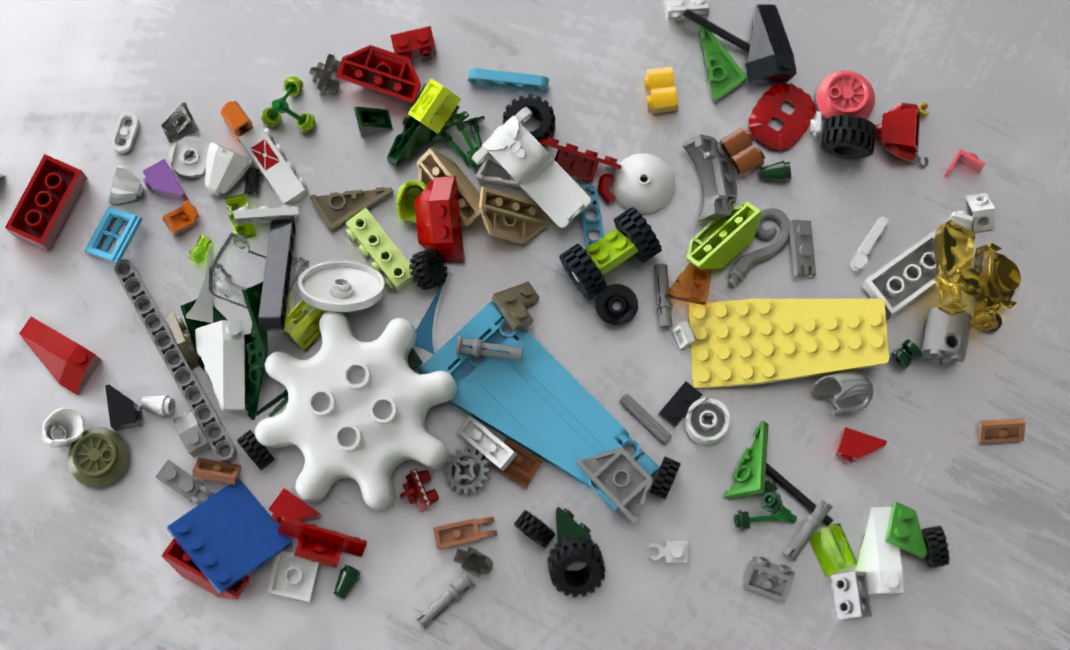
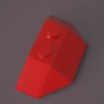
M372 45L342 57L336 75L339 79L415 104L421 86L410 58Z
M456 176L436 177L414 201L418 243L425 249L437 250L438 254L442 255L441 260H445V262L464 261Z
M174 538L162 554V558L180 576L219 598L238 600L250 582L249 576H247L220 595Z

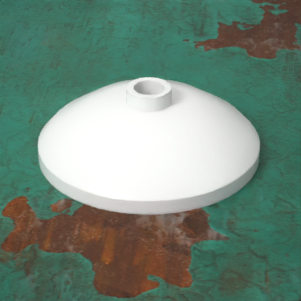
M635 154L620 163L622 165L621 169L616 168L613 175L612 190L617 202L624 209L628 210L633 207L641 215H649L662 210L671 201L675 190V178L669 165L661 158L651 154ZM646 177L648 181L642 182L640 179Z

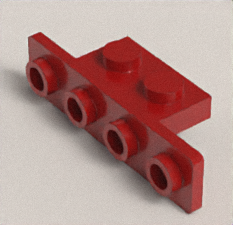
M547 137L546 140L540 139L539 141L541 144L558 149L555 161L568 175L593 182L599 162L618 169L622 168V165L617 164L618 159L609 156L601 159L597 157L598 153L586 149V152L583 153L578 151V146L569 143L564 147L558 145L559 140Z
M282 517L278 528V533L298 539L294 556L334 568L338 566L341 551L362 557L367 545L366 540L358 537L348 536L337 531L300 522L293 518Z

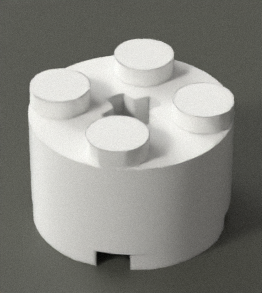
M701 398L695 401L689 407L685 418V429L688 436L702 446L712 445L722 440L730 424V414L726 406L721 401L710 398ZM704 418L706 420L711 419V424H703Z

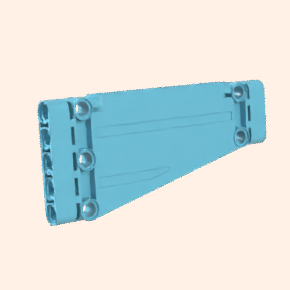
M493 301L489 302L421 366L418 374H428L435 371H446L451 374L457 383V392L453 399L447 402L589 487L614 511H617L619 508L603 494V491L593 483L576 462L580 459L590 458L623 447L625 449L627 446H632L636 449V453L631 457L636 461L643 455L637 463L650 477L660 467L640 448L638 442L629 437L626 429L530 333L522 329H518L511 334L504 333L503 329L510 325ZM458 335L472 340L480 338L485 343L522 348L521 361L481 355L484 357V360L478 364L472 361L473 355L463 353L455 355ZM463 345V347L473 348V346ZM491 349L494 352L510 354L508 351Z

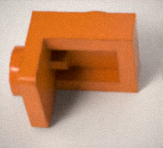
M186 200L183 201L181 208L165 214L162 220L173 236L194 227L199 215L195 206Z

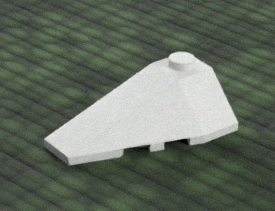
M892 507L871 508L863 544L855 571L866 572L869 596L901 595L904 593L900 548L885 542Z

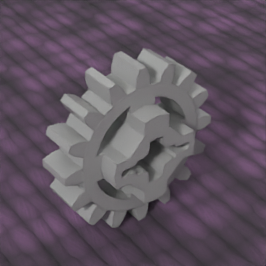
M465 447L464 453L457 449V455L453 456L450 454L451 462L445 463L448 469L443 470V473L448 475V477L444 480L447 483H451L449 488L452 490L456 489V493L460 495L463 490L467 496L470 495L471 490L477 494V488L481 487L484 489L483 482L490 481L486 477V474L491 473V470L486 468L490 462L483 460L485 455L482 453L478 455V450L473 449L471 453L467 447ZM464 458H470L468 461H462ZM462 466H464L465 468H468V470H469L470 474L472 475V477L469 476V475H466V472L464 471V469L462 468ZM466 482H472V483H473V484H471V485H462V484H465Z

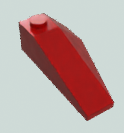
M32 316L19 333L55 380L77 396L101 362V359L96 354Z

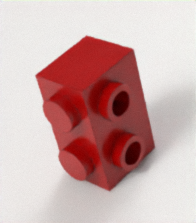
M431 26L390 35L394 53L408 57L410 60L437 54Z

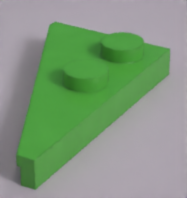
M700 26L699 31L713 101L717 102L747 81L748 77L714 34Z
M760 421L753 434L756 438L751 448H746L739 462V467L732 476L735 480L730 490H725L724 497L727 500L765 493L769 426L765 421Z

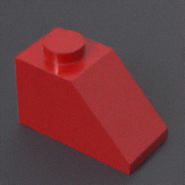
M845 427L842 431L835 456L840 457L839 460L845 463L857 462L883 449L887 441Z
M283 488L268 509L273 513L271 517L278 523H281L282 517L307 522L318 520L322 516L318 511L285 488Z

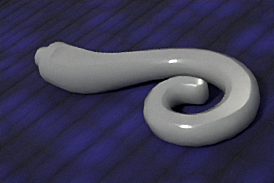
M767 208L761 211L762 215L756 235L766 240L772 239L776 235V227L764 230L761 226L765 219L770 218L776 220L780 225L779 236L771 245L740 257L728 273L731 277L728 282L730 285L736 286L738 281H744L753 265L771 258L787 245L790 239L789 219L783 211L775 208Z

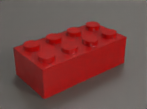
M44 154L5 229L11 235L49 251L87 181V176L82 170Z

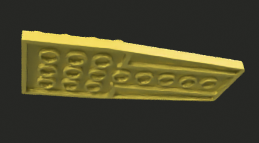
M743 299L688 304L690 327L694 332L695 341L691 344L693 387L695 389L760 385L887 365L889 363L886 312L883 299Z

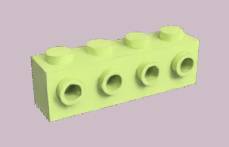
M367 208L346 222L348 230H346L347 234L353 241L357 239L360 243L358 248L365 257L368 255L373 260L371 264L374 269L379 272L382 271L386 277L384 281L390 289L395 288L397 292H400L413 282L414 275L411 276L410 274L412 272V269L409 268L410 263Z

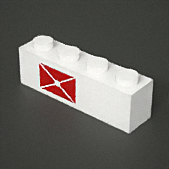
M258 124L238 137L283 205H295L308 196L305 190L308 188L302 177L297 179L294 174L296 172L295 167L290 160L288 162L284 160L282 156L285 153L279 144L276 146L271 141L273 136L268 128L263 129Z

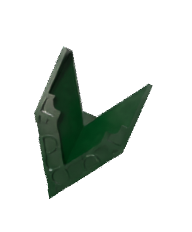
M263 282L242 290L252 320L251 333L244 334L245 409L248 411L247 415L252 420L256 417L268 353L267 332H261L259 328V310ZM195 299L180 307L200 367L205 371V365L201 356L199 357L196 351L195 329L212 323L186 318V314L197 300ZM213 305V323L221 320L228 321Z

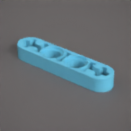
M479 68L469 69L468 82L476 85L546 92L549 86V78L540 75Z
M588 184L581 187L585 193L590 191L591 194H594L591 195L592 205L590 204L581 212L586 249L589 245L596 243L604 237L598 191L593 185ZM587 211H596L597 217L594 220L587 219L585 216ZM597 230L600 233L599 239L591 240L588 237L589 232Z

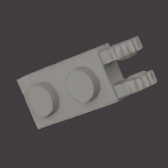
M169 459L155 476L190 502L193 501L197 505L204 502L196 498L200 490L209 498L214 495L212 491L204 487L203 483Z

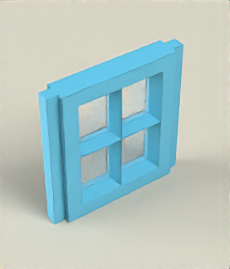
M108 207L84 251L90 255L119 264L143 219L134 214Z

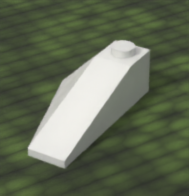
M221 320L195 329L196 351L199 357L201 356L205 365L204 369L211 379L213 390L222 411H244L245 340L243 321Z

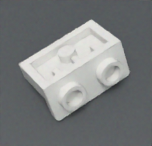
M666 0L668 19L676 21L685 19L686 17L683 14L686 9L703 18L709 16L710 4H708V0Z

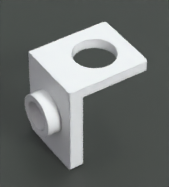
M817 111L814 120L811 119L810 132H813V140L822 139V128L825 120H821V111Z
M982 193L966 196V201L974 217L973 232L993 230L995 207L988 194ZM988 217L989 222L986 225H978L980 218Z

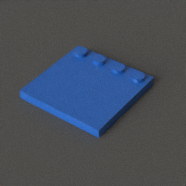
M239 478L235 485H227L167 526V531L220 595L292 545V541L287 535L278 533L279 525Z

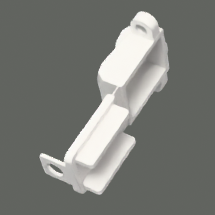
M524 107L501 127L499 126L493 132V135L472 156V159L479 165L491 155L558 227L565 228L591 204V198L523 126L533 114L527 107Z

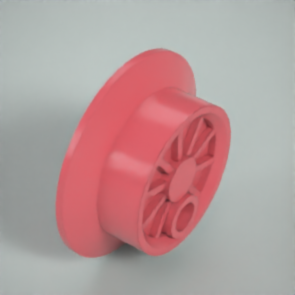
M838 71L828 75L820 83L816 94V102L819 111H821L825 119L838 115H850L867 119L875 105V93L869 81L862 75L852 71Z

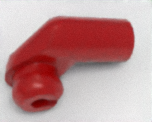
M604 173L599 177L597 190L605 202L610 205L616 200V197L610 191L614 176L611 173Z

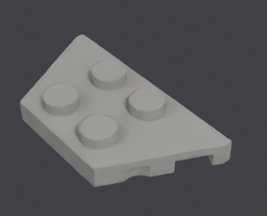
M623 447L578 460L576 464L635 525L638 522L653 480Z

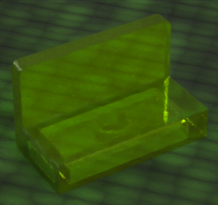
M840 523L827 526L815 532L810 538L826 576L858 564Z

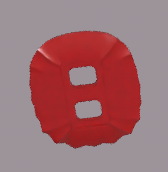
M780 82L777 85H772L753 108L749 116V130L755 139L771 149H788L803 136L810 126V121L815 116V103L809 94L792 83ZM784 101H788L796 107L791 115L780 109ZM773 117L784 122L780 131H776L768 125Z

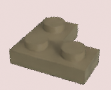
M529 281L493 294V302L513 331L532 325L534 319L525 307L537 303L540 297Z

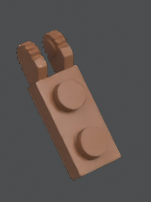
M494 517L477 520L474 518L434 527L437 549L455 547L497 536V530H488L479 533L478 526L489 525L495 522Z

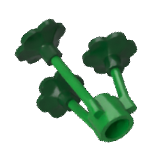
M463 111L445 122L446 127L432 141L436 142L439 139H443L464 159L466 165L471 164L472 168L478 165L474 162L472 156L482 147L478 124L485 120V116L464 121L469 117V114ZM454 125L458 131H461L470 148L466 152L467 155L455 144L449 134L450 128ZM466 126L471 127L478 147H474L465 130Z

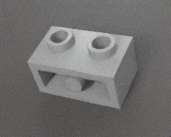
M853 571L831 575V588L835 597L834 609L838 620H851L872 616L866 572Z

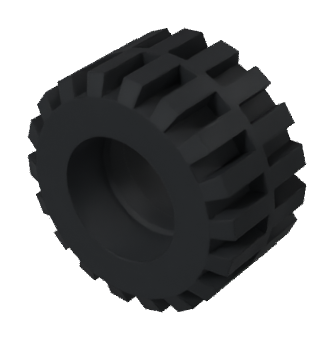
M528 94V98H524V95H521L518 101L513 99L511 101L512 105L508 104L506 106V112L503 113V124L512 116H515L521 109L527 107L533 113L532 116L537 117L542 122L538 129L530 131L533 137L538 142L540 139L546 140L547 137H554L555 114H553L552 106L549 107V102L546 100L542 102L540 96H537L535 99L531 94Z
M838 115L829 117L824 121L820 147L828 154L840 158L861 159L869 157L874 153L876 125L869 120L857 116Z
M571 536V539L568 540L565 537L562 539V543L557 542L554 545L555 549L550 550V556L547 559L551 582L553 586H556L557 591H563V594L566 596L572 594L573 597H578V595L582 594V597L587 596V592L592 594L595 592V587L599 588L602 585L601 580L605 579L606 568L602 552L597 543L594 544L593 540L590 538L586 540L585 536H580L579 538ZM575 562L587 564L584 568L577 571L566 569Z

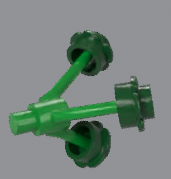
M767 480L765 482V493H760L763 497L761 507L766 509L767 512H772L773 515L749 518L748 511L741 512V510H738V514L734 515L735 528H739L743 532L744 529H750V522L782 520L783 522L788 521L794 524L797 516L792 514L791 510L785 508L782 504L780 494L775 492L778 489L774 484L776 482L773 481L771 483Z

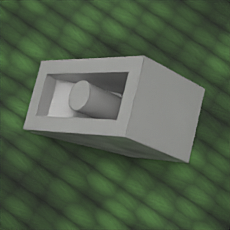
M191 410L173 420L179 437L193 458L211 448Z

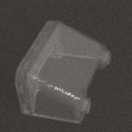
M231 232L209 267V291L219 299L248 309L242 290L263 282L266 256L250 251V243L247 238ZM293 257L286 319L298 295V278L303 271L309 268V261L301 257Z

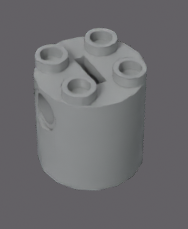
M944 303L943 307L931 308L927 317L922 358L929 361H934L935 359L942 360L943 364L955 366L956 362H963L966 358L972 316L967 312L961 311L959 305Z

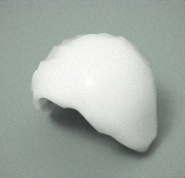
M68 408L56 409L43 423V441L53 448L66 447L81 438L85 432L83 418L79 415L78 411Z

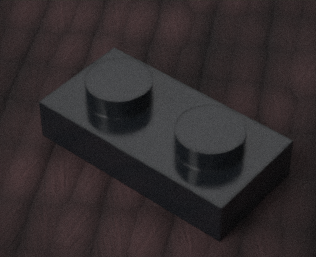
M685 381L658 415L673 428H676L687 415L689 407L699 400L703 394Z

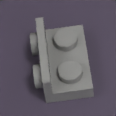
M753 557L743 587L785 602L794 580L795 572L789 566L783 564L778 566L770 563L771 561L765 557Z

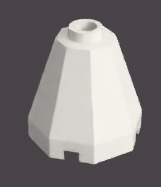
M211 142L208 148L205 186L209 187L208 192L220 196L221 193L227 194L245 172L248 171L253 160Z

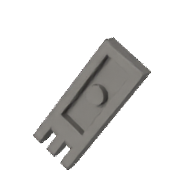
M791 220L788 222L793 275L815 277L816 267L811 221Z

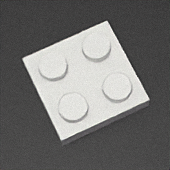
M283 551L275 556L267 593L311 603L320 563L294 556L295 553Z

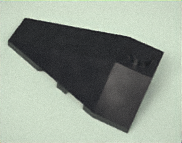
M757 4L752 23V36L748 46L750 47L749 54L746 58L748 83H787L797 72L794 54L776 4Z

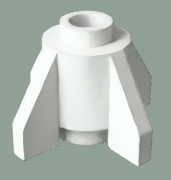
M117 165L108 203L117 205L136 200L137 196L141 197L143 185L140 184V179L128 168Z

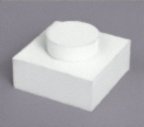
M687 321L679 323L672 330L680 350L689 347L695 341L694 332L689 327Z

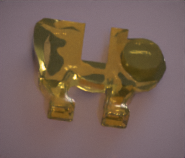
M952 220L946 221L937 227L934 239L936 262L934 283L939 289L941 300L938 309L950 316L966 311L967 306L961 296V291L963 290L966 294L975 297V311L970 326L981 332L998 328V321L995 317L1000 307L1011 309L1016 304V302L1010 300L1014 295L1015 289L1020 285V271L1013 261L1005 255L996 253L1002 250V248L992 242L976 248L973 269L972 263L976 234Z

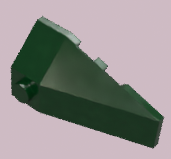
M425 83L420 88L416 101L426 87ZM458 105L456 106V108L454 109V111H453V113L451 114V116L449 117V119H450L453 115L457 114V110L459 109L460 106H458ZM412 116L404 118L402 123L404 129L401 134L396 136L387 156V159L397 166L402 164L437 134Z

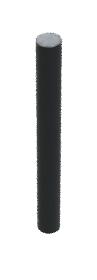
M685 10L684 17L749 53V43L691 10Z
M766 462V474L810 512H813L817 505ZM826 515L822 522L829 526L833 519Z

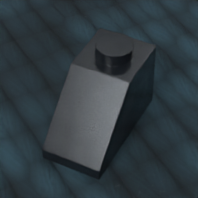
M105 385L111 428L119 431L140 427V420H143L141 407H138L134 401L111 385Z

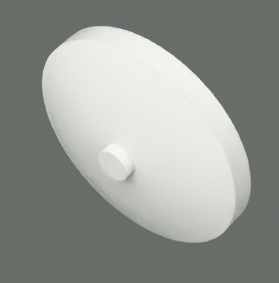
M341 260L319 263L307 268L298 278V293L301 299L315 308L326 311L350 312L365 309L377 303L384 294L385 282L381 273L371 266L354 261Z

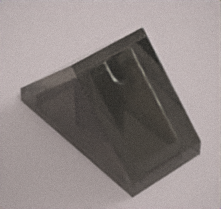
M181 103L161 125L169 143L199 131L186 103Z

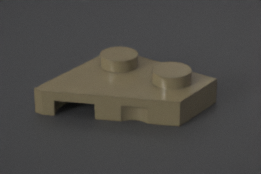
M174 312L166 315L177 345L192 369L199 366V361L191 346L193 344L188 332H184L187 327L183 319H178Z

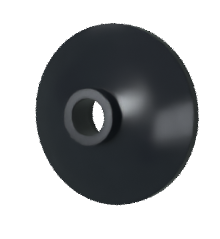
M608 285L596 298V312L600 319L609 325H625L636 316L638 311L637 296L625 285ZM619 304L621 308L619 310L613 309V305Z

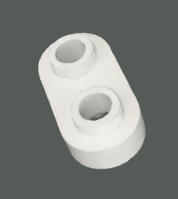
M124 112L117 119L111 137V146L118 153H127L133 147L139 128V120L132 112ZM128 122H132L130 127H126ZM122 141H126L124 146H120Z

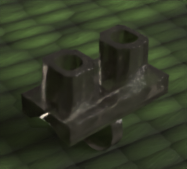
M328 54L325 66L324 63L318 62L317 67H310L309 73L314 76L312 82L318 83L317 89L320 90L319 94L325 97L327 93L337 94L340 87L339 81L332 80L333 74L337 75L341 63L335 59V55Z
M468 547L467 551L457 549L454 562L461 564V568L470 574L480 578L481 575H486L493 569L491 558L475 548Z

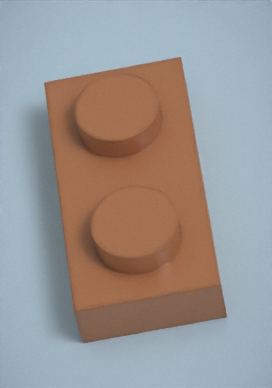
M1023 418L986 420L979 423L978 439L980 444L1024 441L1025 421Z
M199 457L192 470V477L235 485L241 473V465Z

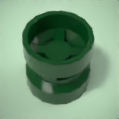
M909 339L902 343L900 349H895L891 353L894 361L903 369L908 368L913 359L917 360L922 355L917 345Z

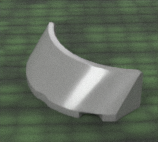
M702 134L682 143L683 148L688 153L697 170L701 183L702 206L697 222L730 216L733 212L731 210L732 204L736 203L737 200L735 174L727 154L720 152L719 142L714 137Z

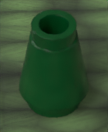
M780 161L760 167L762 180L787 181L786 179H792L790 162Z
M345 564L344 568L340 570L333 594L345 599L360 580L359 575L361 572Z

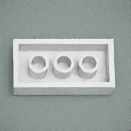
M934 231L867 278L863 283L862 288L871 299L884 300L886 318L888 320L956 272L960 266V263L949 250H943L947 267L944 273L940 276L938 275L934 254Z

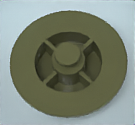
M103 427L86 430L81 438L71 444L68 452V466L74 478L80 483L94 488L105 487L117 481L126 470L129 459L128 448L123 438L115 431Z

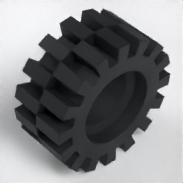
M427 249L413 254V258L410 259L412 264L409 265V268L412 269V272H410L411 276L414 275L412 280L417 282L418 287L428 290L445 283L447 267H444V263L446 262L441 260L442 255L438 254L437 250Z
M251 430L247 431L237 440L245 453L261 471L275 460L268 449L257 441L255 434Z
M665 456L649 493L666 499L681 463Z
M526 510L523 511L514 523L516 528L543 548H546L556 535L549 526Z
M942 526L922 529L927 549L925 559L929 568L949 564L948 543L946 542L947 538L944 535L945 532Z

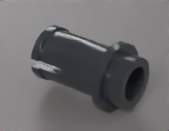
M249 168L245 172L246 184L244 193L250 195V188L252 186V195H258L259 177H261L260 169Z

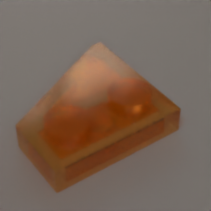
M689 263L685 270L677 277L674 284L667 290L665 297L706 305L712 269H699L692 263Z

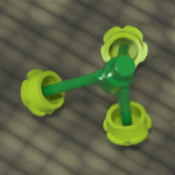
M289 76V78L285 79V94L280 99L274 100L272 107L266 108L262 112L261 120L264 124H267L268 127H276L277 124L281 123V113H287L297 119L296 125L301 129V132L306 133L315 127L316 122L313 114L302 113L299 116L289 109V105L286 102L289 95L295 96L302 93L304 83L297 76Z

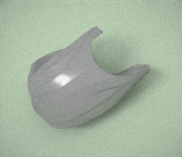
M846 371L820 378L813 386L817 399L831 402L837 408V410L832 411V415L861 411L867 407L873 397L872 383L867 375L858 371Z

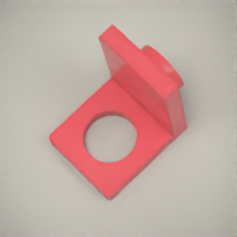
M960 149L944 176L947 177L957 160L978 173L981 172L986 163L979 160L978 156L974 153Z

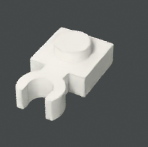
M665 541V547H661L656 543L650 545V549L655 548L659 552L657 556H650L651 561H658L661 557H665V564L688 563L687 541Z

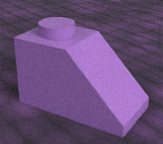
M165 159L143 170L146 178L142 180L148 190L153 189L157 195L181 201L188 200Z

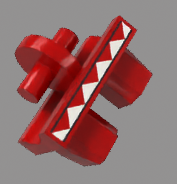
M417 469L411 470L410 474L406 476L407 483L402 485L405 492L401 493L400 497L401 500L408 498L410 505L416 503L419 511L423 512L430 505L437 502L439 496L435 489L425 491L423 485L431 482L428 470L419 472Z

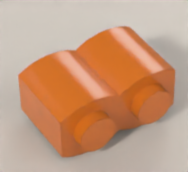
M237 101L228 102L222 107L220 114L224 118V122L240 142L238 137L254 128L252 121Z

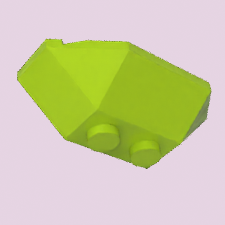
M745 202L741 206L732 207L731 210L733 212L730 216L712 220L691 239L686 259L699 269H723L754 240L762 215L761 210L749 202Z

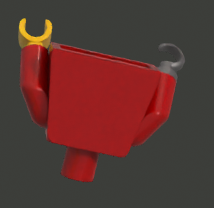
M900 103L882 115V124H875L877 128L876 137H881V143L893 155L912 163L917 161L918 166L924 168L928 165V158L925 157V164L923 165L921 157L915 152H918L920 118H925L929 114V112H924L922 109H926L928 104L922 103L918 106L917 104Z

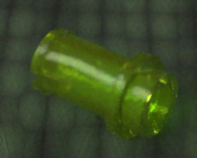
M200 235L194 248L188 252L190 254L188 258L196 263L205 259L203 256L212 241L208 237Z

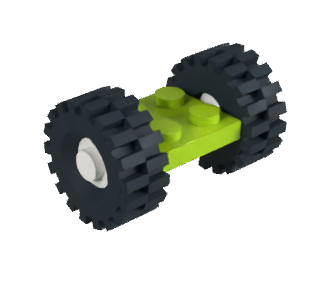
M631 207L614 218L617 229L608 232L599 241L589 245L587 249L582 248L577 243L559 255V259L568 276L586 299L590 300L605 290L607 283L602 275L634 255L641 263H645L662 251L655 232L652 231L647 220L642 217L636 208Z

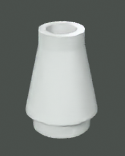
M169 395L143 397L141 399V409L162 416L172 415L175 408V401Z

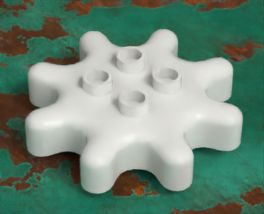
M327 311L321 316L319 321L322 346L315 356L307 360H300L285 352L277 351L270 354L266 359V372L286 387L288 403L282 413L266 418L258 423L255 429V437L260 444L270 449L294 445L302 451L305 457V465L295 484L296 492L302 499L318 502L327 495L335 481L341 478H351L358 482L363 499L369 507L378 511L386 510L393 504L395 499L391 475L400 463L406 460H414L428 468L438 469L447 462L448 450L440 440L427 433L425 417L431 407L453 399L457 392V383L453 376L446 371L418 374L410 369L408 355L415 344L417 332L407 319L395 318L391 320L378 339L372 342H363L355 339L351 324L343 313Z

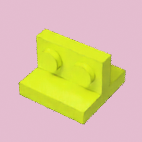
M430 79L408 114L439 134L461 98L443 85Z
M301 300L286 316L285 328L282 332L287 334L305 351L321 334L319 321L326 311L315 308Z

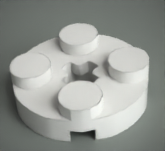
M186 136L178 143L175 142L169 152V161L173 170L184 178L204 176L206 174L209 146L201 138L195 136ZM190 153H194V157H196L192 162H188V159L185 158Z

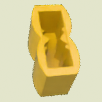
M665 67L647 70V76L644 77L645 89L650 91V96H647L648 109L652 108L653 114L678 111L673 68Z

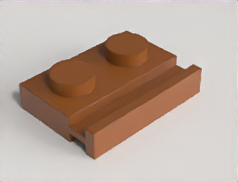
M505 438L504 443L517 453L516 457L504 471L493 462L489 466L527 488L543 461Z

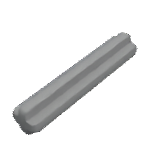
M626 393L621 397L620 404L660 442L666 444L670 441L672 435L629 394Z

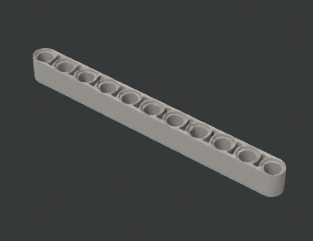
M122 259L114 267L115 274L215 455L222 462H233L238 453L235 445L189 362L177 345L174 335L138 270L129 260ZM125 268H131L127 275H122V271ZM140 285V290L132 293V288ZM150 303L148 310H141L143 304ZM154 321H160L159 327L151 328ZM169 338V345L161 347V342ZM179 356V363L171 365L172 358ZM189 374V381L181 383L182 376ZM199 392L200 398L197 401H191V396ZM204 411H210V417L202 420L201 414ZM214 429L221 430L217 438H211V433ZM226 447H230L231 453L226 457H222L221 451Z

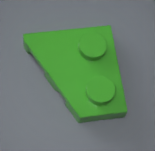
M895 502L891 508L885 542L923 559L927 555V549L916 510Z

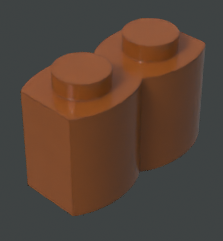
M742 127L720 139L719 143L724 154H727L732 166L741 178L762 167L764 164L763 159H765L762 150L753 145L754 139L748 130L745 131Z

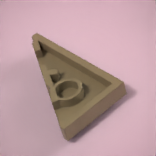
M391 187L376 188V190L368 191L353 190L345 191L344 193L335 192L323 196L311 195L310 199L332 232L363 209L371 208L394 192Z

